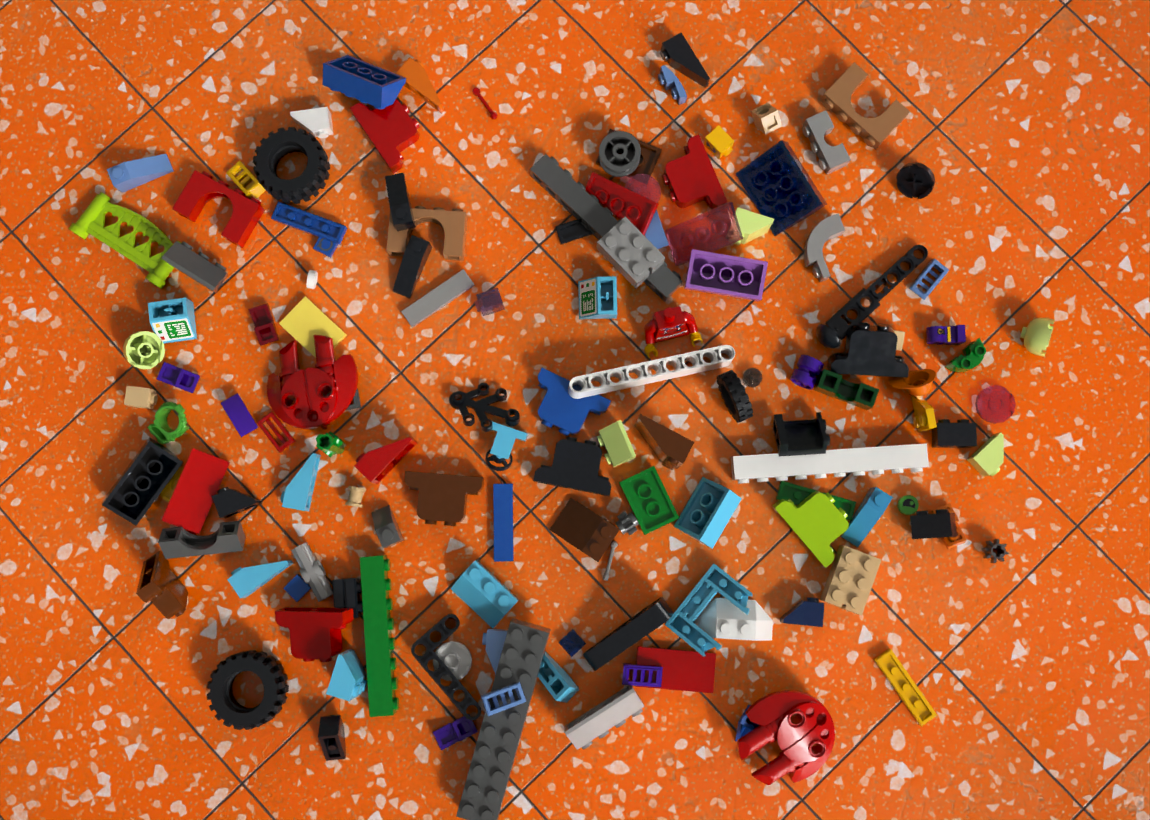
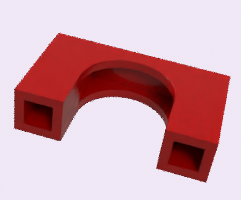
M195 170L172 209L195 223L208 201L217 197L230 199L233 213L221 235L226 240L243 248L265 211L260 205L261 202L253 197L250 199L245 197V193L235 188L233 191L222 180H218V182L213 180V176L205 171L200 173Z

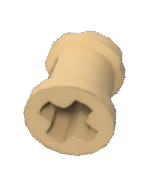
M349 486V498L345 505L363 508L361 503L366 489Z

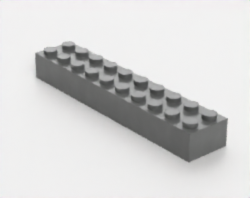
M515 618L510 621L491 691L520 682L526 702L487 716L485 712L456 817L466 820H498L551 631L549 628ZM512 689L514 699L518 700L516 690ZM504 692L507 703H510L508 692ZM499 694L496 697L499 706H501L503 703ZM491 697L489 698V703L492 709L495 708V705Z

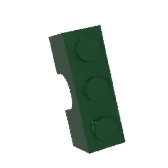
M823 369L820 375H818L813 389L865 410L873 408L879 389L869 385L846 381L842 379V375Z

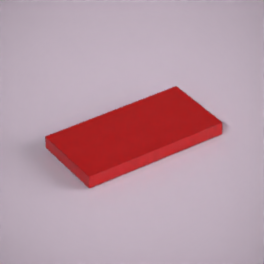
M192 448L161 521L199 534L213 503L212 496L217 494L230 462Z
M638 646L636 664L663 667L661 687H636L713 693L716 653L705 652L706 656L703 657L697 651ZM637 670L636 680L640 681L641 670ZM645 670L644 681H648L649 670ZM653 671L652 682H656L657 671Z

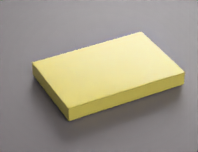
M306 296L279 323L315 358L314 335L332 338L334 348L347 336Z

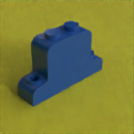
M541 368L538 374V386L547 391L538 409V415L542 420L541 424L552 428L553 425L559 428L558 432L565 436L578 434L589 412L600 416L609 408L611 400L600 395L580 399L572 398L568 393L570 381L553 372ZM580 385L572 386L576 391L582 390Z

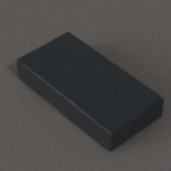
M582 219L555 226L561 245L592 235L593 233L581 224Z

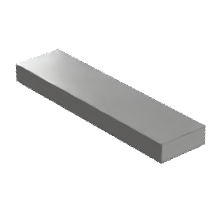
M463 269L401 312L413 328L475 285Z

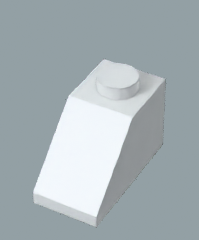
M328 107L290 112V116L295 123L313 136L327 138L329 135H334L332 116Z

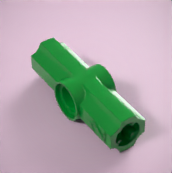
M331 431L326 434H319L316 438L317 448L329 457L335 454H342L345 450L344 441Z

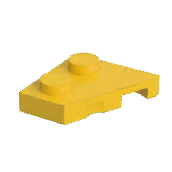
M911 396L915 417H913L914 427L917 428L918 432L936 428L933 407L928 405L926 400H921V396Z

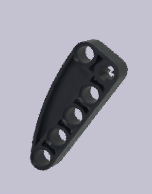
M660 597L587 650L583 656L591 668L596 671L668 621L674 612L664 598Z

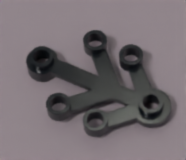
M481 383L478 385V389L467 393L457 391L449 397L450 405L454 409L460 410L463 423L466 426H472L475 423L474 415L468 412L467 407L475 410L481 422V429L485 432H489L493 428L492 421L487 418L485 412L505 418V423L509 426H516L520 422V414L517 410H504L490 405L507 399V391L504 388L497 389L494 395L481 400H471L480 395L486 396L489 394V385Z

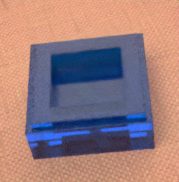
M574 629L558 642L571 657L586 644Z

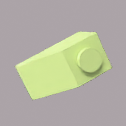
M1001 432L994 434L967 459L983 477L994 476L1000 471L999 466L1004 463V435Z

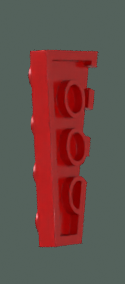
M592 172L585 187L586 191L589 194H593L601 204L607 207L620 220L626 217L645 235L659 203Z

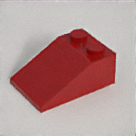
M408 437L368 451L366 454L362 453L356 459L357 463L354 467L371 483L379 484L413 449L417 442Z

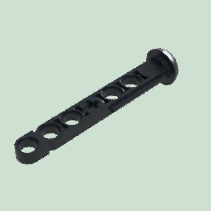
M915 245L868 289L863 288L825 323L826 325L819 324L816 328L819 342L826 348L834 349L839 347L841 344L840 340L847 336L848 328L861 323L879 307V301L926 259L928 255L927 249L923 245ZM914 250L921 251L923 257L921 259L916 258L913 254ZM901 262L909 264L910 268L908 271L901 269ZM888 274L895 275L897 279L895 283L887 280ZM882 284H884L885 287L881 290V293L879 292L877 294L875 292L876 288L878 289ZM862 298L868 299L870 306L863 307L860 300ZM847 311H854L857 315L856 319H849Z

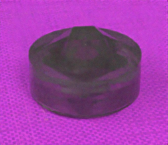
M756 368L747 369L742 376L743 383L750 388L757 387L762 381L761 372Z

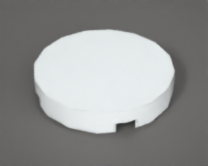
M450 641L442 644L435 652L458 680L468 674L472 666V656L464 644ZM433 659L434 670H437L439 663ZM449 675L441 677L446 681H452Z

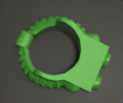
M165 402L158 408L154 417V424H150L147 428L160 444L163 445L170 441H175L176 438L183 435L189 429V426L186 424L185 409L181 404L177 405L173 402ZM171 410H175L179 414V424L176 430H172L167 423V417Z

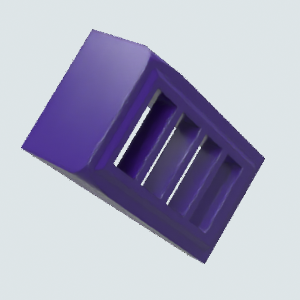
M623 663L622 685L661 687L663 667ZM629 669H633L632 680H629ZM637 670H641L640 681L636 680ZM645 670H649L648 681H644ZM653 671H657L656 682H652Z

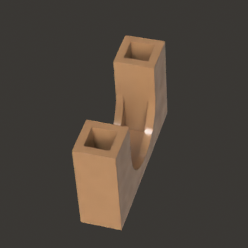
M854 62L824 93L820 101L826 109L833 111L841 122H845L854 134L860 135L869 147H873L876 150L907 117L910 111L896 99L878 117L866 118L859 115L852 107L851 95L865 81L868 74Z
M423 206L412 208L416 226L424 222H433L444 229L443 256L445 260L464 261L468 220L466 212H463L461 209L445 211L444 208L435 207L433 210L426 209ZM391 210L386 251L389 256H403L414 228L397 231L393 224Z

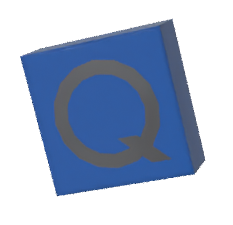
M319 237L313 249L331 258L338 244Z

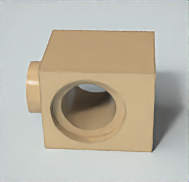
M765 103L751 111L755 127L765 135L782 126L778 110L769 103Z
M127 386L124 405L154 410V405H156L158 399L156 390Z

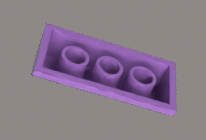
M692 249L684 289L760 301L762 300L768 262Z

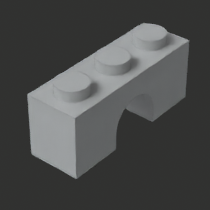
M825 110L807 118L803 124L802 131L805 137L809 138L811 150L817 155L819 166L827 175L847 166L851 159L843 143L837 146H830L825 142L824 136L830 134L834 128Z

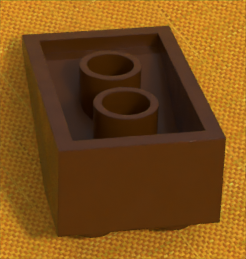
M570 498L550 530L599 562L620 529Z

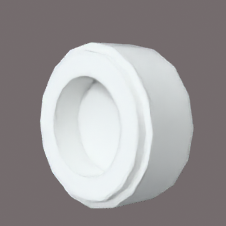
M309 270L306 283L307 288H316L318 280L317 271Z

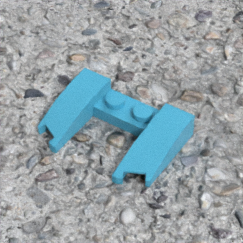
M714 563L665 624L703 657L706 656L705 651L714 647H716V650L722 648V645L694 623L717 592L746 615L750 611L749 608H746L748 596H753L749 590Z

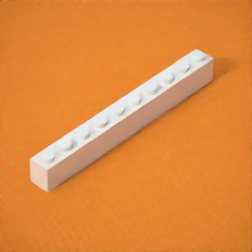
M927 443L826 450V454L779 457L778 453L731 457L732 481L737 480L738 484L749 483V479H757V482H769L768 478H776V481H787L788 477L794 476L795 480H804L809 475H814L815 479L827 478L826 474H834V477H846V473H853V476H863L865 472L872 471V475L884 474L886 470H891L892 474L904 473L903 469H911V472H923V468L929 467Z

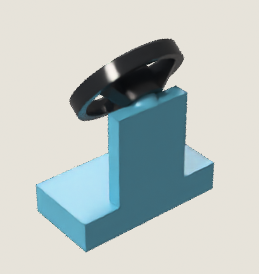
M492 421V431L497 432L492 448L486 454L485 461L491 469L504 471L512 464L511 451L515 439L526 442L528 433ZM510 458V463L507 464L505 459ZM489 461H494L498 464L502 463L504 467H496Z

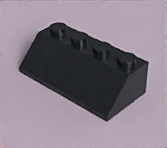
M149 437L105 496L102 505L132 524L137 525L182 465L183 461L166 447Z

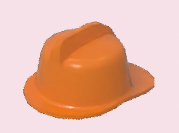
M932 369L908 371V377H890L888 381L892 387L904 389L910 395L917 397L933 392L932 382L936 378V373Z

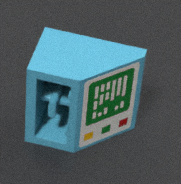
M617 276L594 277L578 281L579 319H617Z
M185 297L148 303L151 327L163 344L197 339L194 304L191 300Z

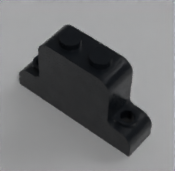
M861 322L858 325L850 326L847 330L845 351L832 354L828 358L827 364L828 370L837 374L908 377L909 371L904 357L895 356L898 338L888 324L870 326L868 323Z
M566 437V439L557 442L552 466L541 465L535 471L533 480L538 483L604 496H610L611 491L609 478L598 476L602 456L600 447L596 446L594 441L585 440L584 443L577 442V438Z

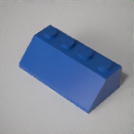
M349 55L323 63L324 86L329 87L332 91L344 93L347 97L356 98L361 103L373 105L376 109H384L392 105L406 82L405 77Z

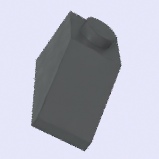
M390 505L371 513L375 531L382 548H388L404 541Z

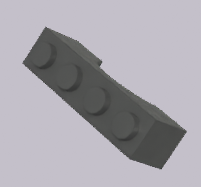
M231 521L220 523L219 529L207 536L191 534L183 527L164 528L158 543L165 559L243 551L246 536L241 522Z

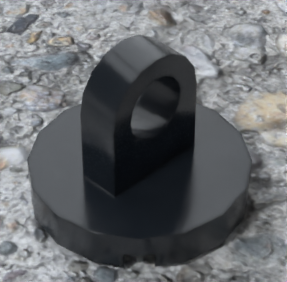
M908 163L897 174V187L906 197L922 199L928 196L934 188V174L930 168L922 163Z

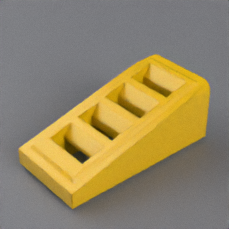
M240 160L226 172L249 199L251 197L257 199L266 191ZM243 169L244 171H242V172L235 178V175H237V174Z

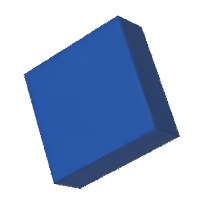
M297 574L283 589L296 602H299L311 587Z

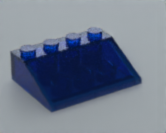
M781 140L736 173L760 214L774 219L770 227L774 236L784 232L827 205L786 141Z

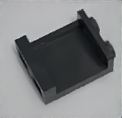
M821 412L816 413V418L813 420L783 421L782 414L774 415L773 431L779 457L826 454V448L830 445V436L825 432L826 420L822 419Z

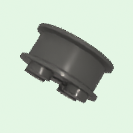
M615 131L608 134L602 140L599 147V162L606 173L615 177H624L633 173L639 165L641 148L638 140L632 134L624 131Z

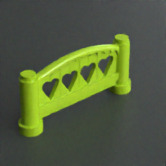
M100 192V194L95 196L75 224L72 223L68 229L84 240L90 234L147 270L149 273L145 279L162 289L166 284L164 281L175 268L165 262L162 256L174 243L151 221L130 209L110 203L111 198ZM111 212L113 217H118L116 223L104 227L106 213ZM127 222L128 226H133V232L120 237L121 223ZM142 232L143 236L149 237L148 242L135 247L136 233ZM153 242H158L159 246H164L163 252L150 257L151 244Z

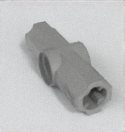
M305 542L291 550L301 568V576L310 585L318 602L333 595V589L325 576V569L321 562L316 560L308 543Z

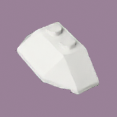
M716 597L694 621L699 628L712 638L752 641L772 640L773 620L756 600L748 599L746 608H749L750 611L746 615L726 598Z

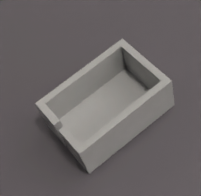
M626 217L620 220L597 242L596 248L635 289L649 277V273L655 272L665 260V256Z

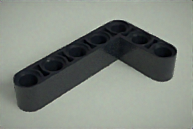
M448 614L412 645L411 652L413 657L466 719L476 720L481 715L480 705L434 652L459 627L460 621L458 617ZM449 618L454 619L456 622V626L453 629H448L445 626V621ZM434 631L439 632L441 635V640L438 642H432L430 639V634ZM420 644L426 648V653L422 656L417 655L414 651L415 647ZM433 659L439 663V667L435 671H431L427 667L428 662ZM443 675L451 677L452 681L449 686L441 684L440 679ZM456 690L464 692V699L460 702L453 698ZM470 705H474L477 708V714L473 717H469L466 713L467 707Z

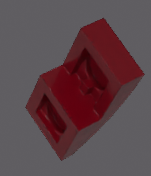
M268 303L248 309L260 346L279 340Z

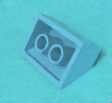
M702 477L674 527L713 549L742 498L730 489Z
M475 560L451 587V590L491 628H494L519 601L478 560Z
M349 649L338 654L326 692L327 695L351 701L362 692H365L367 674L355 650Z

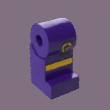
M965 325L927 327V344L960 345L966 342Z

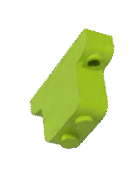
M815 491L797 506L790 499H781L773 505L775 510L825 568L834 561L835 553L830 544L849 527L846 519L848 515L841 507L839 509L836 508L833 504L835 500L828 492L823 494L820 491Z

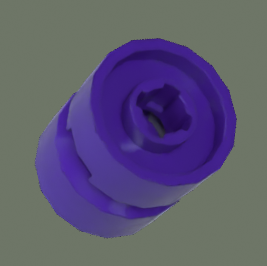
M801 355L797 363L798 369H794L790 380L800 387L812 390L817 381L815 376L820 375L824 364L811 356Z

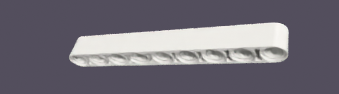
M721 345L576 376L570 380L568 393L572 398L580 399L727 367L735 357V350L730 345ZM721 353L727 354L729 359L723 358ZM703 357L709 358L711 362H705L703 360ZM690 361L693 366L689 367L684 362ZM666 365H672L675 370H668ZM654 369L656 374L652 375L647 370ZM629 373H635L638 378H631ZM617 377L619 382L614 383L610 378ZM598 381L601 386L595 387L591 382ZM580 385L582 390L576 391L572 386Z

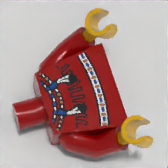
M680 306L667 307L665 310L653 313L652 320L644 328L645 343L647 344L644 351L647 357L650 358L649 353L652 351L655 357L658 356V351L653 343L689 335V333H691L690 339L694 347L695 340H700L701 344H703L702 336L697 332L698 327L694 316L686 311H682Z

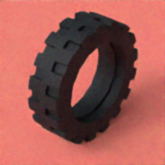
M729 370L718 375L717 384L719 385V391L733 419L740 423L752 417L753 409L751 408V402L744 386L741 384V380L739 377L737 378V374L733 370Z

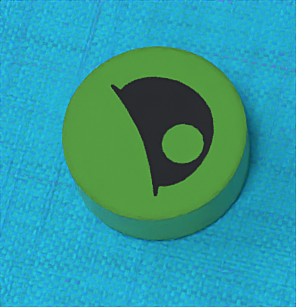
M907 495L899 499L898 509L902 514L911 515L918 510L919 503L915 497Z

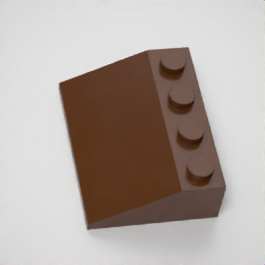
M642 414L639 415L635 427L658 459L663 462L662 465L670 470L678 469L686 460L694 442Z

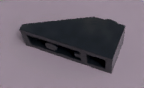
M682 33L662 43L660 54L665 62L667 61L672 68L701 86H708L710 78Z
M404 172L385 176L391 215L396 230L402 231L415 228L416 225Z
M413 235L411 236L402 258L393 292L411 298L432 250L430 242Z

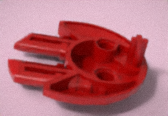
M314 335L315 368L299 369L297 341L290 342L279 351L281 373L279 376L274 373L268 376L267 396L273 412L288 425L300 429L321 427L326 430L327 425H330L331 422L341 416L352 402L358 385V370L351 354L342 355L339 359L335 360L332 338Z
M796 690L777 691L760 698L745 712L749 720L759 724V726L737 740L741 760L769 742L777 741L782 750L778 757L751 774L760 782L771 785L788 773L793 783L801 781L817 772L829 758L835 741V727L828 710L815 697Z

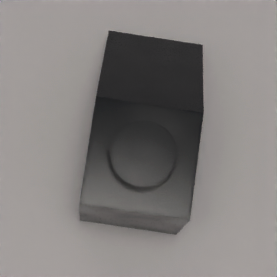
M228 487L218 490V494L212 496L220 518H228L262 504L259 499L240 491L229 489Z
M341 715L321 717L318 738L326 761L346 759L345 732Z

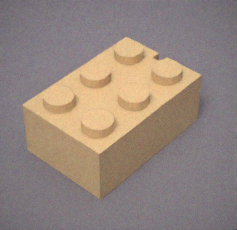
M839 545L820 600L849 612L862 615L881 559L848 546Z

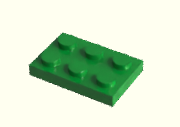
M654 466L619 482L644 535L679 519Z

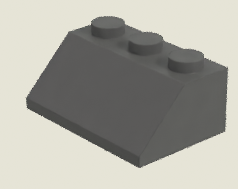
M176 241L162 256L165 262L217 293L228 276L224 266L217 262L215 265L208 261L210 259L202 252L196 254L192 251L193 247L184 241L181 244Z

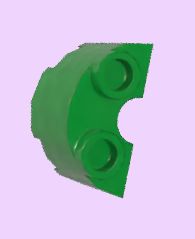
M980 338L972 341L962 350L964 356L961 354L953 358L945 368L952 372H966L978 366L986 354V348Z

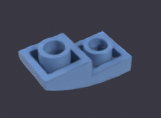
M665 65L661 66L660 74H658L660 85H664L665 90L671 89L672 97L674 100L677 99L678 105L686 103L687 94L679 79Z
M656 209L645 236L657 249L668 246L669 242Z

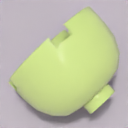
M1036 318L1030 321L1027 327H1023L1020 338H1024V346L1030 353L1045 357L1046 352L1043 350L1046 351L1054 327L1050 326V324L1055 323L1054 319Z
M138 331L131 334L123 345V355L126 361L139 369L153 368L163 360L165 354L163 342L155 333L149 331Z

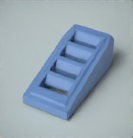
M933 258L909 289L925 300L948 273L949 269ZM931 268H936L940 272V274H936L934 271L931 270ZM930 273L936 279L933 281L926 274ZM923 278L931 284L929 287L921 281ZM918 284L921 285L924 289H926V292L923 293L916 286Z
M520 682L480 696L487 716L526 702ZM512 689L516 690L518 700L514 699ZM504 692H508L510 703H507ZM499 694L503 703L501 706H499L496 697ZM491 697L495 708L492 709L488 700Z

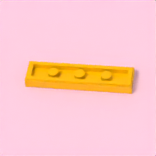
M890 648L873 659L921 727L937 716Z

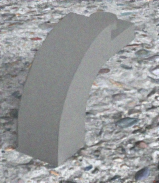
M839 213L822 220L810 233L804 246L805 266L813 265V274L815 278L819 279V282L825 281L831 276L823 257L824 243L841 236L845 232Z

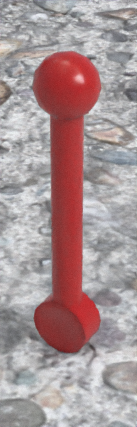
M474 88L473 94L478 96L491 114L490 117L495 120L498 116L497 113L492 111L481 96L480 89Z

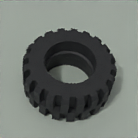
M288 127V130L279 128L277 133L270 132L267 139L263 138L260 141L262 145L256 147L255 153L257 156L253 157V163L255 164L253 170L259 183L275 199L282 200L288 204L290 201L294 204H299L302 199L307 202L311 200L310 196L313 194L316 197L319 194L318 190L320 188L324 189L326 185L324 180H328L330 175L327 171L330 169L328 156L319 141L311 133L307 134L301 128L298 131L295 127ZM292 152H301L308 157L306 169L297 178L284 180L277 176V165L285 155Z
M250 650L231 655L217 665V669L213 670L210 675L212 681H209L207 684L210 693L206 695L207 700L211 699L212 705H209L211 711H216L215 717L218 721L223 719L224 725L227 727L233 725L234 729L237 730L243 728L249 730L272 720L282 710V704L286 703L287 700L285 693L289 691V685L285 684V681L288 680L287 674L283 675L281 670L284 668L281 664L277 665L276 658L273 656L268 657L267 653L262 651ZM251 671L255 673L264 685L263 700L254 708H246L240 705L233 695V681L240 672Z

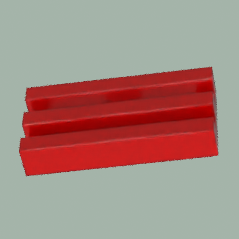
M273 411L257 422L279 453H282L285 448L296 442ZM270 417H272V419L276 422V424L279 426V428L282 430L285 436L289 439L288 441H286L284 437L280 434V432L269 419ZM265 421L276 434V436L280 439V441L283 443L282 446L278 444V442L275 440V438L272 436L269 430L265 427V425L263 424Z

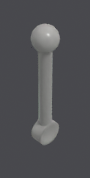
M612 541L610 544L611 551L606 571L603 575V580L605 581L609 579L614 551L618 546L616 541Z

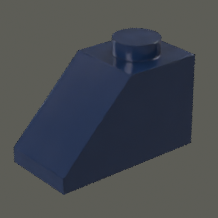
M807 597V601L801 600L780 618V622L823 627L824 603L819 602V598Z

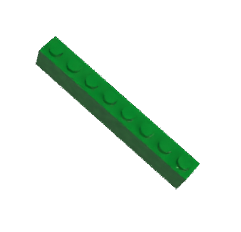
M386 555L360 557L369 716L394 715L396 710H399V698L395 696V690L398 689L397 677L394 678V670L397 668L396 657L393 658L395 638H392L391 630H394V619L390 618L393 601L392 598H389V590H391L392 584L391 579H388L387 572L390 571V560L387 559Z

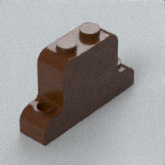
M405 471V483L409 486V489L419 490L417 515L425 520V524L437 525V521H444L446 526H456V523L462 522L465 519L467 495H478V492L482 491L484 487L483 477Z
M159 551L143 562L136 594L146 603L151 601L167 619H170L174 615L178 617L185 612L188 591L170 570L168 560Z

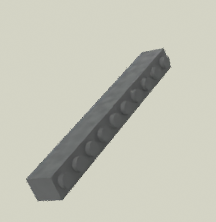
M545 154L530 168V176L576 219H582L581 224L600 240L620 220L617 221L607 207L603 208L593 194L589 195L585 191L586 188L583 184L575 182L568 170L560 168L558 166L559 163L554 157H549ZM664 261L655 272L649 273V277L644 283L665 302L681 286L682 281L680 280V275L667 268V263Z

